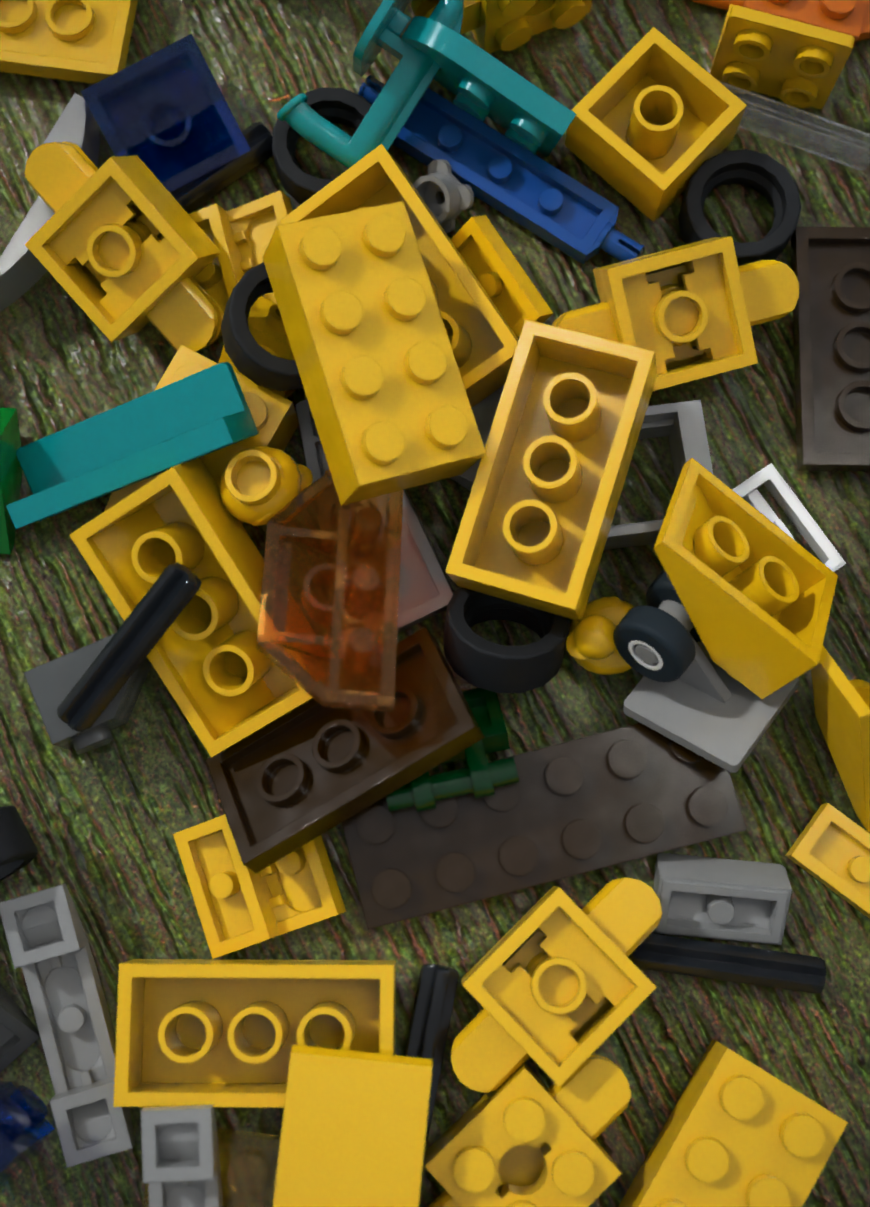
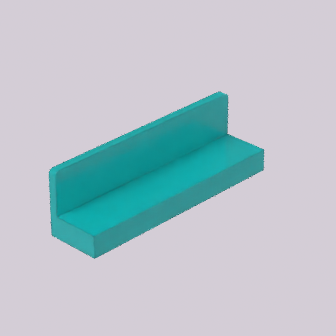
M229 362L219 363L18 448L16 455L33 494L6 505L15 529L50 518L165 472L175 465L200 458L259 434L232 365Z

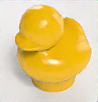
M268 446L252 447L235 454L227 462L220 478L219 492L222 504L228 513L237 520L253 526L266 525L288 513L291 508L297 507L304 501L307 491L312 486L313 475L307 466L296 464L290 455L280 449Z
M616 596L602 597L588 603L583 619L581 621L572 619L570 623L569 634L565 643L567 652L585 670L599 675H613L632 669L622 658L615 646L614 631L620 621L634 606L629 602L620 600Z

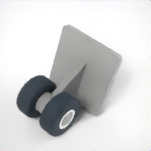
M663 570L647 589V606L642 605L632 608L614 631V642L618 652L634 670L643 675V678L624 700L623 712L625 715L731 773L737 772L798 688L800 676L764 699L759 698L739 681L730 677L725 670L712 661L666 571Z

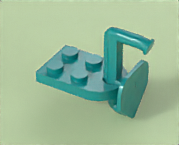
M410 0L382 1L355 48L353 71L363 76L373 64L382 48L400 61L353 136H350L312 109L307 103L308 96L305 93L298 94L292 98L277 114L279 121H286L300 136L347 168H350L381 143L387 151L390 149L433 79L456 95L453 100L456 106L484 122L486 117H489L507 130L504 136L533 154L538 151L548 157L576 116V113L460 34L464 0H439L429 18L415 16L412 21L409 16L403 13Z

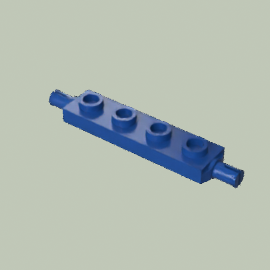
M369 75L366 78V83L363 82L358 95L363 96L372 105L385 84L377 80L373 75ZM429 88L393 142L394 146L426 166L437 159L448 161L451 165L452 174L461 184L469 185L475 197L583 265L587 260L598 254L600 250H603L620 262L640 257L645 246L643 244L637 243L615 229L619 210L618 206Z

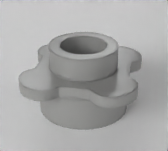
M444 159L430 162L428 165V175L419 177L413 184L446 234L454 230L455 219L460 212L471 208L474 202V194L471 187L467 184H461L452 174L450 163ZM440 191L444 193V202L440 198Z

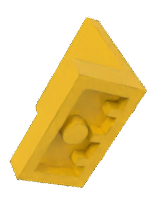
M730 4L710 74L720 83H723L725 87L736 92L747 93L754 91L780 98L785 104L792 107H814L822 110L852 52L855 38L845 33Z

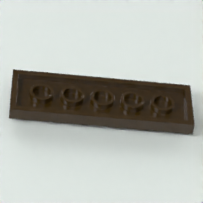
M642 723L510 756L514 757L519 783L494 788L495 795L475 799L474 793L440 800L435 802V809L418 813L416 806L390 812L387 799L384 797L342 822L368 929L746 831L730 772Z

